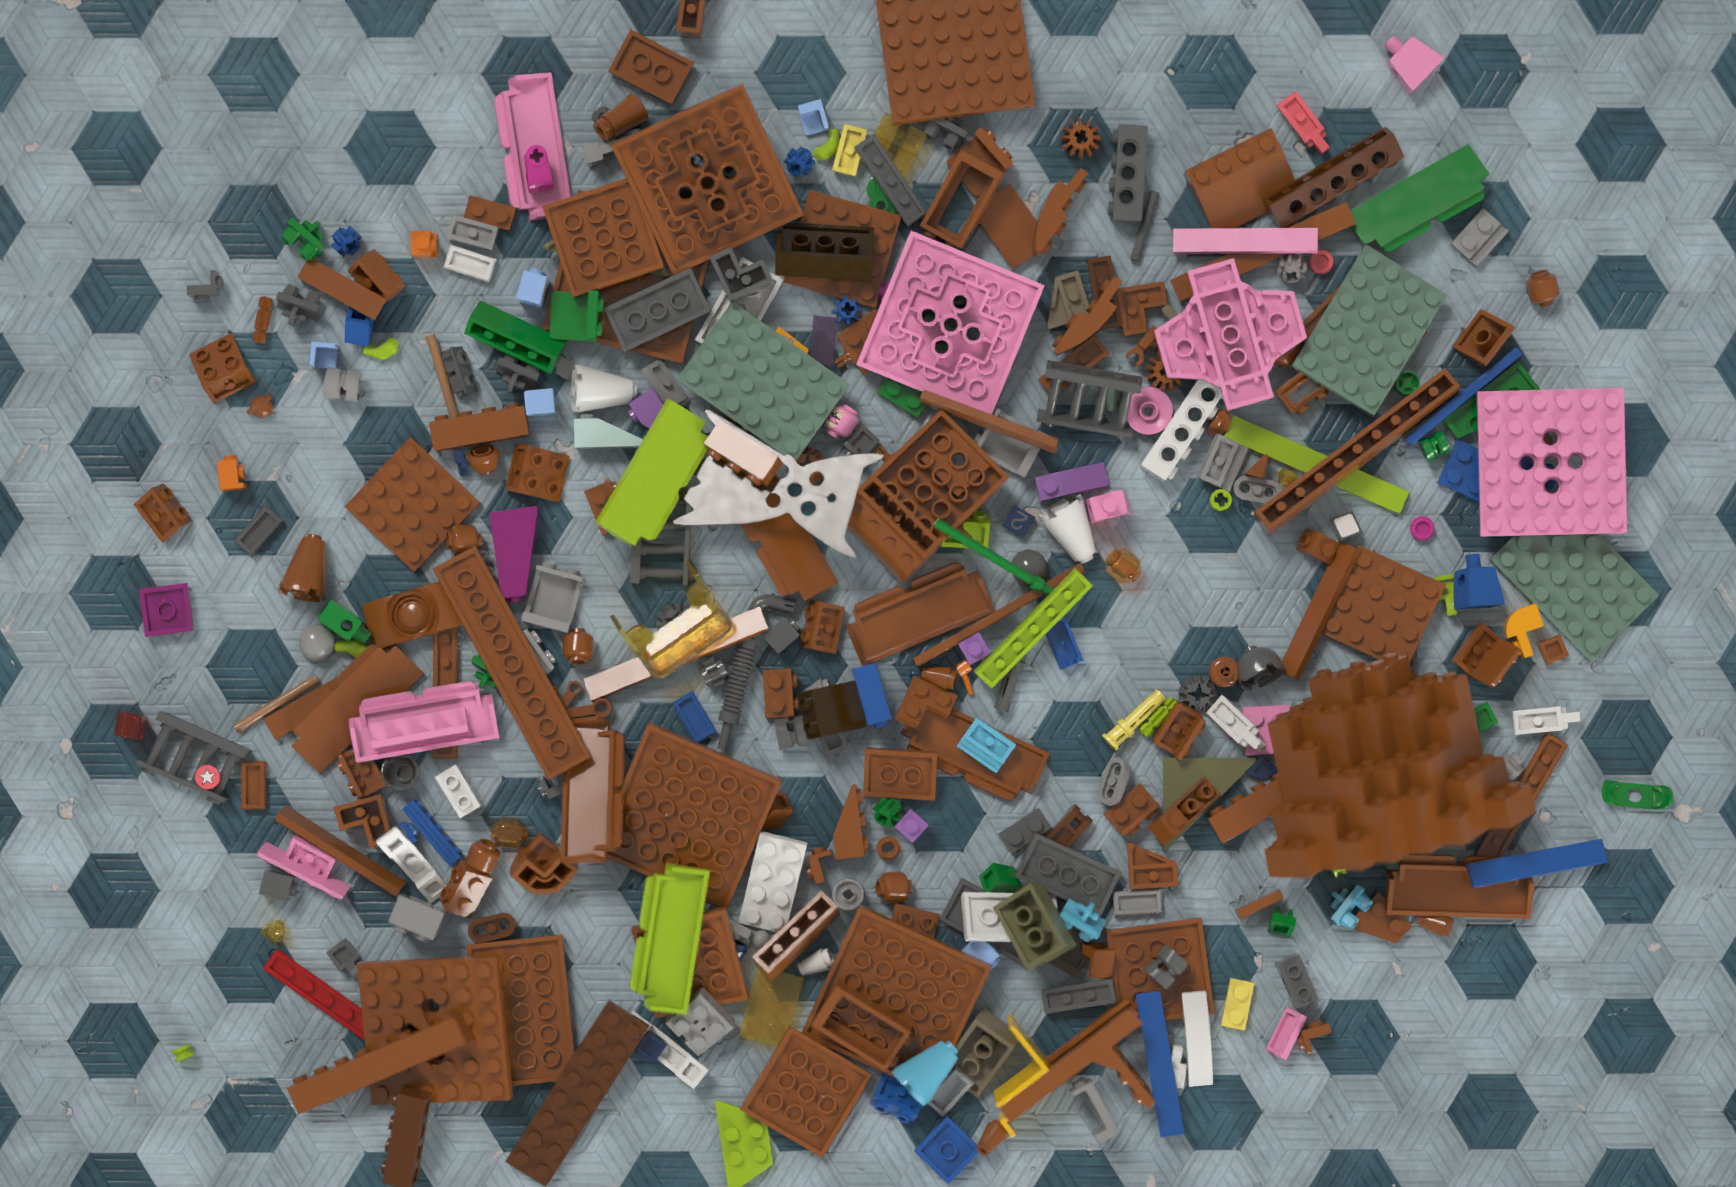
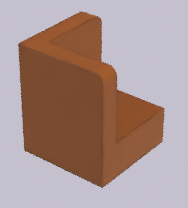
M777 792L762 828L781 829L792 813L793 808L785 792Z
M1082 943L1081 953L1090 958L1088 976L1092 979L1111 978L1115 950L1104 943Z

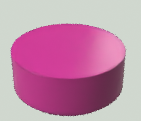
M1425 516L1415 518L1410 523V534L1416 540L1429 539L1434 533L1432 520Z

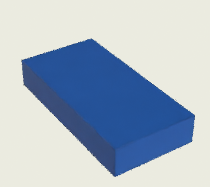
M693 691L672 702L695 742L699 743L717 732Z

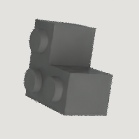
M732 247L710 256L711 263L730 303L774 284L764 259L741 269Z

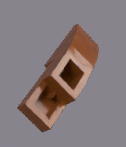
M1082 168L1078 170L1067 186L1059 180L1047 196L1037 218L1033 234L1032 256L1035 258L1040 252L1045 255L1053 244L1049 241L1054 234L1059 236L1067 226L1064 220L1068 216L1062 211L1065 212L1073 202L1070 197L1074 191L1079 194L1087 184L1084 178L1088 173Z
M1115 276L1111 281L1106 279L1099 290L1103 293L1098 301L1093 299L1086 310L1090 313L1088 316L1081 311L1077 316L1071 315L1065 325L1068 327L1067 332L1064 336L1059 334L1052 345L1055 348L1054 355L1058 356L1078 347L1092 337L1108 321L1117 308L1110 300L1122 283L1120 279Z

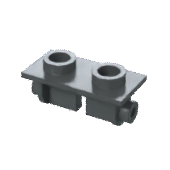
M463 346L450 347L448 350L443 351L442 360L447 373L453 371L456 373V375L449 377L453 393L457 394V397L467 395L466 393L477 392L476 378L471 373L468 364L469 358Z

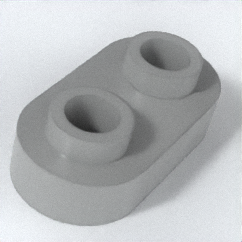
M1242 476L1234 482L1233 492L1241 500L1265 504L1280 493L1281 488L1278 483L1272 480ZM1242 484L1249 486L1247 493L1241 491ZM1266 488L1272 490L1273 494L1271 497L1265 496L1264 491Z
M1113 758L1108 762L1098 790V798L1101 803L1115 806L1121 801L1131 770L1126 760Z

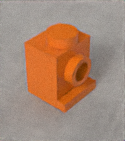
M430 230L410 231L411 255L413 258H438L437 233H431Z
M237 455L223 456V461H217L219 488L221 491L247 489V484L242 483V479H245L244 465L240 464Z

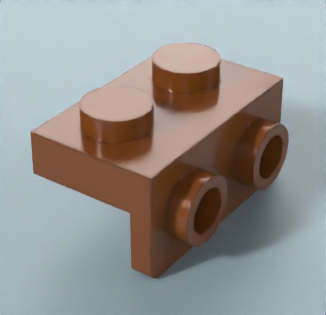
M1177 700L1152 741L1157 746L1174 754L1176 759L1181 760L1184 755L1186 756L1190 752L1196 735L1199 736L1204 730L1205 719L1200 712Z
M354 749L338 755L340 761L336 762L342 775L347 774L350 783L347 785L353 796L357 795L359 799H362L388 786L382 780L380 769L375 760L356 763Z
M460 860L457 867L452 870L447 886L442 889L440 894V901L445 911L471 919L492 880L490 874H483L468 868L466 862Z

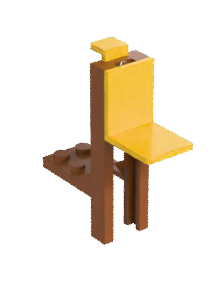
M1127 996L1047 1057L1012 1014L1007 1016L1011 1031L1035 1059L994 1090L996 1105L1002 1111L998 1114L999 1122L1012 1138L1016 1135V1130L1011 1122L1091 1062L1116 1070L1118 1073L1116 1075L1124 1086L1129 1084V1088L1132 1091L1131 1094L1139 1105L1144 1103L1149 1108L1155 1104L1150 1087L1116 1046L1117 1042L1142 1024L1141 1019L1137 1017L1139 1015L1138 1010Z

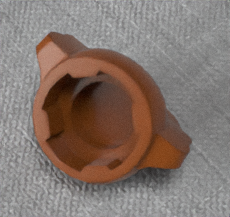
M268 393L265 396L256 397L251 402L247 414H253L258 418L269 416L273 410L272 394Z
M1219 409L1208 423L1206 432L1213 436L1215 434L1222 435L1224 431L1229 429V425L1232 422L1230 414L1225 409Z

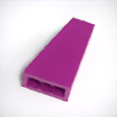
M538 506L489 513L500 592L504 599L508 600V603L520 602L522 597L528 595L539 518Z

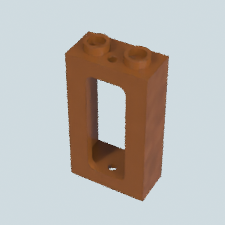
M961 150L920 224L921 227L925 228L923 233L935 240L939 236L946 240L945 245L957 250L958 248L965 250L1006 173ZM970 167H974L987 174L989 180L963 228L958 234H955L942 227L940 220L967 170Z
M840 980L834 986L811 1025L885 1072L889 1065L891 1067L895 1066L901 1056L898 1054V1051L902 1046L906 1048L913 1037L910 1034L912 1025ZM840 998L846 999L895 1030L896 1035L887 1048L879 1047L831 1017L830 1013Z

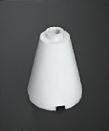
M574 365L575 370L572 371L570 396L575 398V403H571L572 412L579 413L629 404L632 399H636L637 386L633 385L631 379L583 365Z
M1081 494L1072 495V501H1066L1064 498L1042 511L1043 514L1038 516L1040 521L1074 562L1080 561L1083 564L1094 558L1092 554L1096 552L1084 499Z

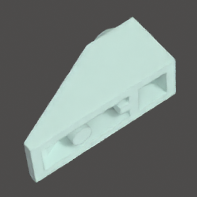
M581 414L580 419H574L575 449L639 448L643 439L599 418H594V414Z

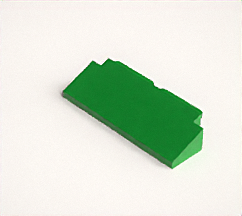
M1467 144L1350 210L1356 222V225L1350 228L1362 248L1375 240L1379 248L1382 247L1385 251L1390 252L1429 230L1431 227L1430 219L1435 217L1438 221L1443 222L1481 201L1484 198L1483 189L1485 187L1480 180L1487 178L1490 173L1471 146Z

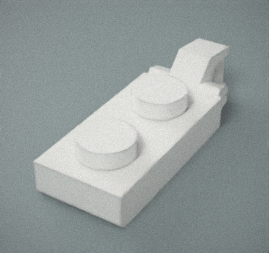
M1221 695L1206 712L1238 744L1244 747L1250 744L1259 752L1266 746L1257 736L1260 732L1257 726L1224 695Z
M1561 706L1511 711L1514 735L1561 731L1568 729V722L1580 721V712L1567 713L1566 707Z

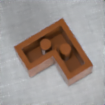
M384 794L333 807L340 831L364 825L369 847L377 846L376 841L393 829Z

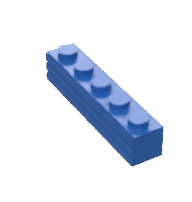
M413 799L402 810L449 867H451L463 857L461 855L463 852L458 846L454 847L451 843L453 840L448 834L444 835L440 824L434 823L432 820L434 817L430 812L424 811V805L420 800L416 801Z

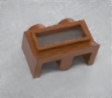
M1300 372L1273 393L1290 416L1295 412L1299 416L1310 407L1307 404L1313 398L1319 401L1329 392L1325 387Z

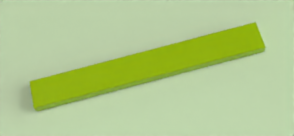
M1234 415L1231 418L1232 422L1229 425V429L1224 434V437L1248 447L1250 450L1262 455L1267 454L1269 458L1303 473L1308 472L1327 457ZM1356 470L1335 486L1397 514H1400L1409 494V491L1360 470Z

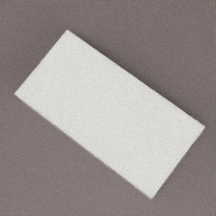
M450 245L443 268L490 283L497 260Z

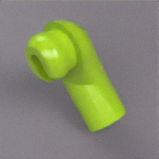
M391 337L380 346L369 343V346H364L363 354L385 360L397 352L399 342Z

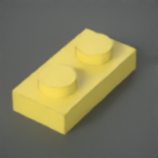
M844 124L832 169L833 172L856 177L860 157L854 147L866 139L868 130Z
M1230 978L1221 1026L1245 1030L1254 988L1253 982Z

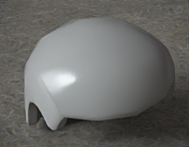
M311 624L300 634L299 647L307 660L314 663L325 662L334 654L336 641L330 628L322 624Z

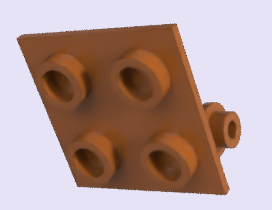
M895 903L892 919L934 938L940 914Z

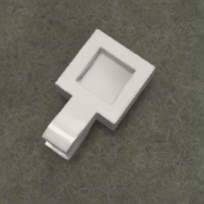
M1173 1044L1171 1055L1177 1088H1184L1187 1063H1181L1183 1047Z

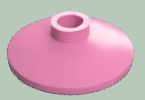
M1155 387L1141 388L1140 394L1135 393L1132 395L1127 418L1128 424L1138 433L1145 435L1161 432L1167 427L1173 414V407L1169 397ZM1150 407L1153 411L1152 415L1146 416L1144 408Z

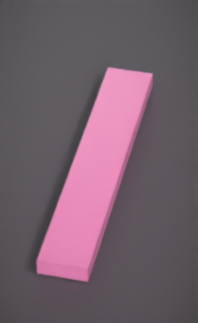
M1318 228L1173 229V254L1318 253Z

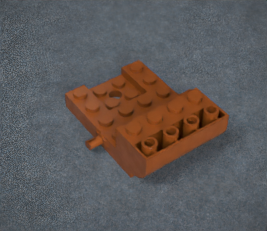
M941 409L897 452L890 455L882 445L874 451V453L884 456L882 458L884 462L858 488L847 529L903 584L950 537L933 527L935 521L939 518L972 538L963 528L965 521L1007 482L1009 476ZM955 454H960L964 457L965 463L962 466H956L952 463L951 457Z

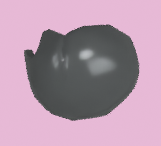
M1026 549L1018 552L1012 559L1013 564L1033 576L1038 575L1044 580L1047 578L1048 564L1043 555L1038 551ZM1013 575L1021 586L1029 587L1028 583Z
M407 755L393 756L385 760L380 771L382 780L390 788L400 791L414 786L420 776L418 763L411 756Z

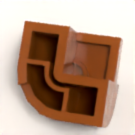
M539 832L528 846H523L516 855L510 867V876L536 895L557 893L577 873L579 867L577 863L560 862L561 845L558 842L554 843L543 833Z

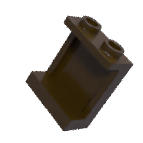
M856 681L798 692L797 694L798 705L801 709L804 723L803 728L808 740L867 727Z
M1063 904L1062 908L1059 911V914H1061L1065 904ZM1072 926L1069 932L1076 946L1049 961V963L1078 979L1083 966L1089 958L1081 953L1082 943H1098L1106 928H1102L1097 939L1093 938L1086 942L1078 935L1080 929Z

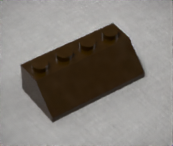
M788 222L778 227L775 275L871 281L875 227Z

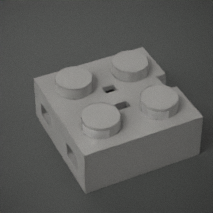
M701 987L690 996L687 1015L669 1013L667 1014L665 1024L678 1037L683 1035L685 1037V1044L699 1056L734 1028L735 1019Z

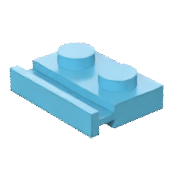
M979 717L975 718L957 744V747L995 773L998 772L1016 746L1015 742Z

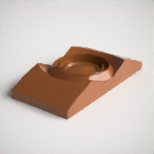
M439 582L423 585L361 605L368 631L371 632L372 645L378 648L382 647V649L463 626Z

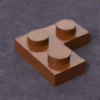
M1164 281L1117 289L1123 337L1148 332L1144 309L1167 305Z
M913 676L895 720L917 729L925 709L947 719L958 695Z

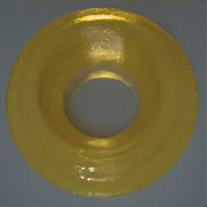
M1283 467L1280 472L1277 471L1275 474L1279 478L1277 482L1285 487H1288L1299 478L1298 475Z

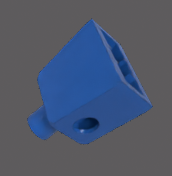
M1479 554L1465 555L1467 568L1454 572V610L1492 608L1505 604L1496 569L1493 566L1481 567Z

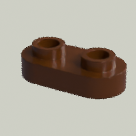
M505 912L479 918L470 923L468 935L476 943H484L507 937L515 931L516 921L511 914ZM502 920H506L508 922L507 929H502L500 927V922ZM478 926H483L485 928V933L483 935H479L476 930Z

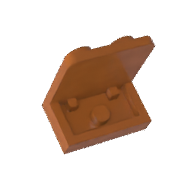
M981 127L974 133L973 138L947 160V166L951 169L959 152L964 150L1006 173L1013 165L1011 161L1013 156L1005 147L1000 149L995 143L997 138L989 129L984 131ZM970 167L961 182L974 196H979L989 177L978 169Z
M1479 622L1451 661L1470 677L1490 687H1494L1503 679V675L1509 667L1516 662L1521 649L1500 638L1485 624Z

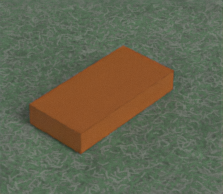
M241 761V810L267 809V761Z
M1277 889L1235 909L1238 918L1243 919L1282 900L1284 897L1281 891Z

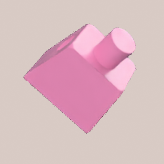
M1393 35L1384 45L1394 55L1388 61L1387 66L1409 94L1444 59L1442 55L1414 37H1411L1403 44Z
M1118 490L1084 500L1089 524L1131 514L1126 490Z

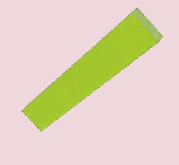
M1075 568L974 672L992 689L1093 585Z

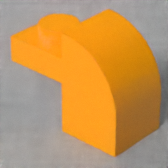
M1536 603L1513 611L1508 615L1503 624V638H1514L1512 644L1521 649L1519 654L1521 659L1534 655L1526 632L1544 626Z

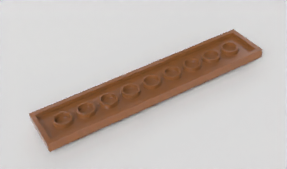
M476 546L434 567L433 572L547 780L591 758Z

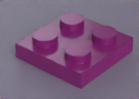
M188 583L139 589L145 637L194 631Z

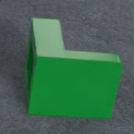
M992 863L979 876L984 893H1015L1022 887L1019 878L1014 876L1016 869L1012 866Z

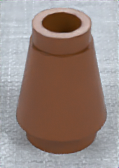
M924 666L921 674L922 680L946 691L948 689L954 690L958 677V671L953 670L952 667Z
M1419 916L1417 924L1440 937L1442 935L1448 937L1454 919L1448 916Z
M994 1119L992 1122L987 1123L976 1146L977 1151L984 1156H987L1007 1138L1008 1132L999 1120Z

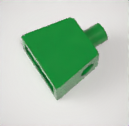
M332 597L317 615L318 621L347 641L353 637L363 645L371 635V632L361 626L363 622L361 618ZM344 620H348L352 623V626L346 629L341 623Z

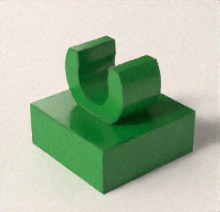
M1277 906L1268 923L1267 932L1291 937L1296 925V917H1293V910L1289 909L1286 916L1280 914V907Z

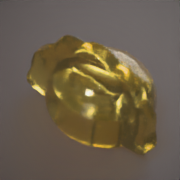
M276 920L267 924L260 932L264 938L278 943L285 939L286 925L283 920Z

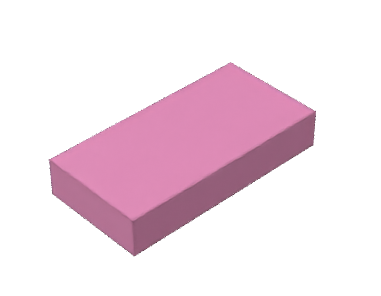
M1286 1007L1266 1050L1287 1060L1307 1017Z

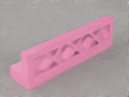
M465 707L369 723L371 746L373 749L468 732Z

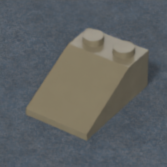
M983 1007L955 1046L959 1051L955 1054L958 1060L950 1072L956 1066H959L975 1081L968 1092L978 1098L1013 1051L1019 1039L1011 1031L1008 1024Z

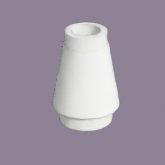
M820 948L801 962H798V968L802 976L829 971L834 962V957L829 948Z

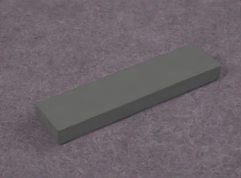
M874 134L854 147L907 227L926 215V210Z

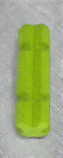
M1169 697L1164 702V705L1160 706L1151 715L1148 722H1145L1139 730L1145 737H1150L1155 732L1154 729L1164 722L1176 700Z

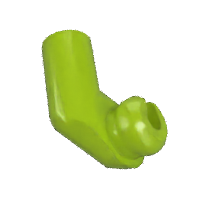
M828 129L827 142L813 150V155L817 160H828L837 153L839 130Z
M357 640L336 641L334 648L337 653H349L357 658L367 646L362 645Z

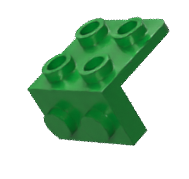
M589 290L587 294L575 298L572 297L571 292H553L551 296L550 337L555 340L598 342V336H602V321H599V312H603L604 297H600L599 291Z

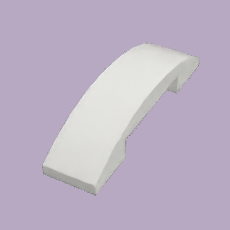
M396 826L376 841L384 852L409 876L430 903L440 897L442 889L447 886L446 882L418 848Z
M1206 991L1182 992L1189 1087L1213 1085L1211 1036Z
M633 1010L631 1012L633 1015L650 1024L648 1030L668 1044L657 1060L673 1071L676 1076L691 1088L695 1089L709 1069L664 1032Z

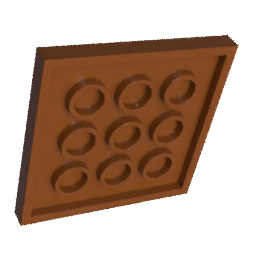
M627 178L542 206L573 298L587 294L589 290L596 291L664 268L653 232Z
M809 190L803 210L804 216L801 217L800 223L875 227L871 281L785 276L784 283L841 299L846 295L848 300L852 301L856 298L855 303L876 308L879 298L877 297L881 283L883 284L900 224V215Z
M409 437L344 507L413 572H416L446 540L447 531H450L454 525H460L481 502L415 440Z
M1358 545L1357 548L1361 550V553L1322 634L1377 660L1383 659V655L1388 653H1397L1398 656L1408 655L1410 664L1446 584Z
M726 907L703 912L690 991L691 996L703 987L720 1005L748 1000L749 998ZM639 925L632 926L631 931L636 944V940L639 937H644L645 930L641 929ZM653 1011L655 1018L664 1017L669 1014L668 1012Z
M1201 917L1106 930L1107 945L1115 950L1112 978L1117 998L1115 1005L1127 996L1138 1010L1137 993L1160 990L1165 1020L1184 1018L1181 993L1205 990L1208 1014H1214ZM1165 944L1189 964L1180 975H1175V981L1167 990L1143 970L1152 959H1158L1157 953ZM1163 964L1160 970L1165 973L1169 968Z
M789 1025L740 1106V1110L823 1158L872 1074Z

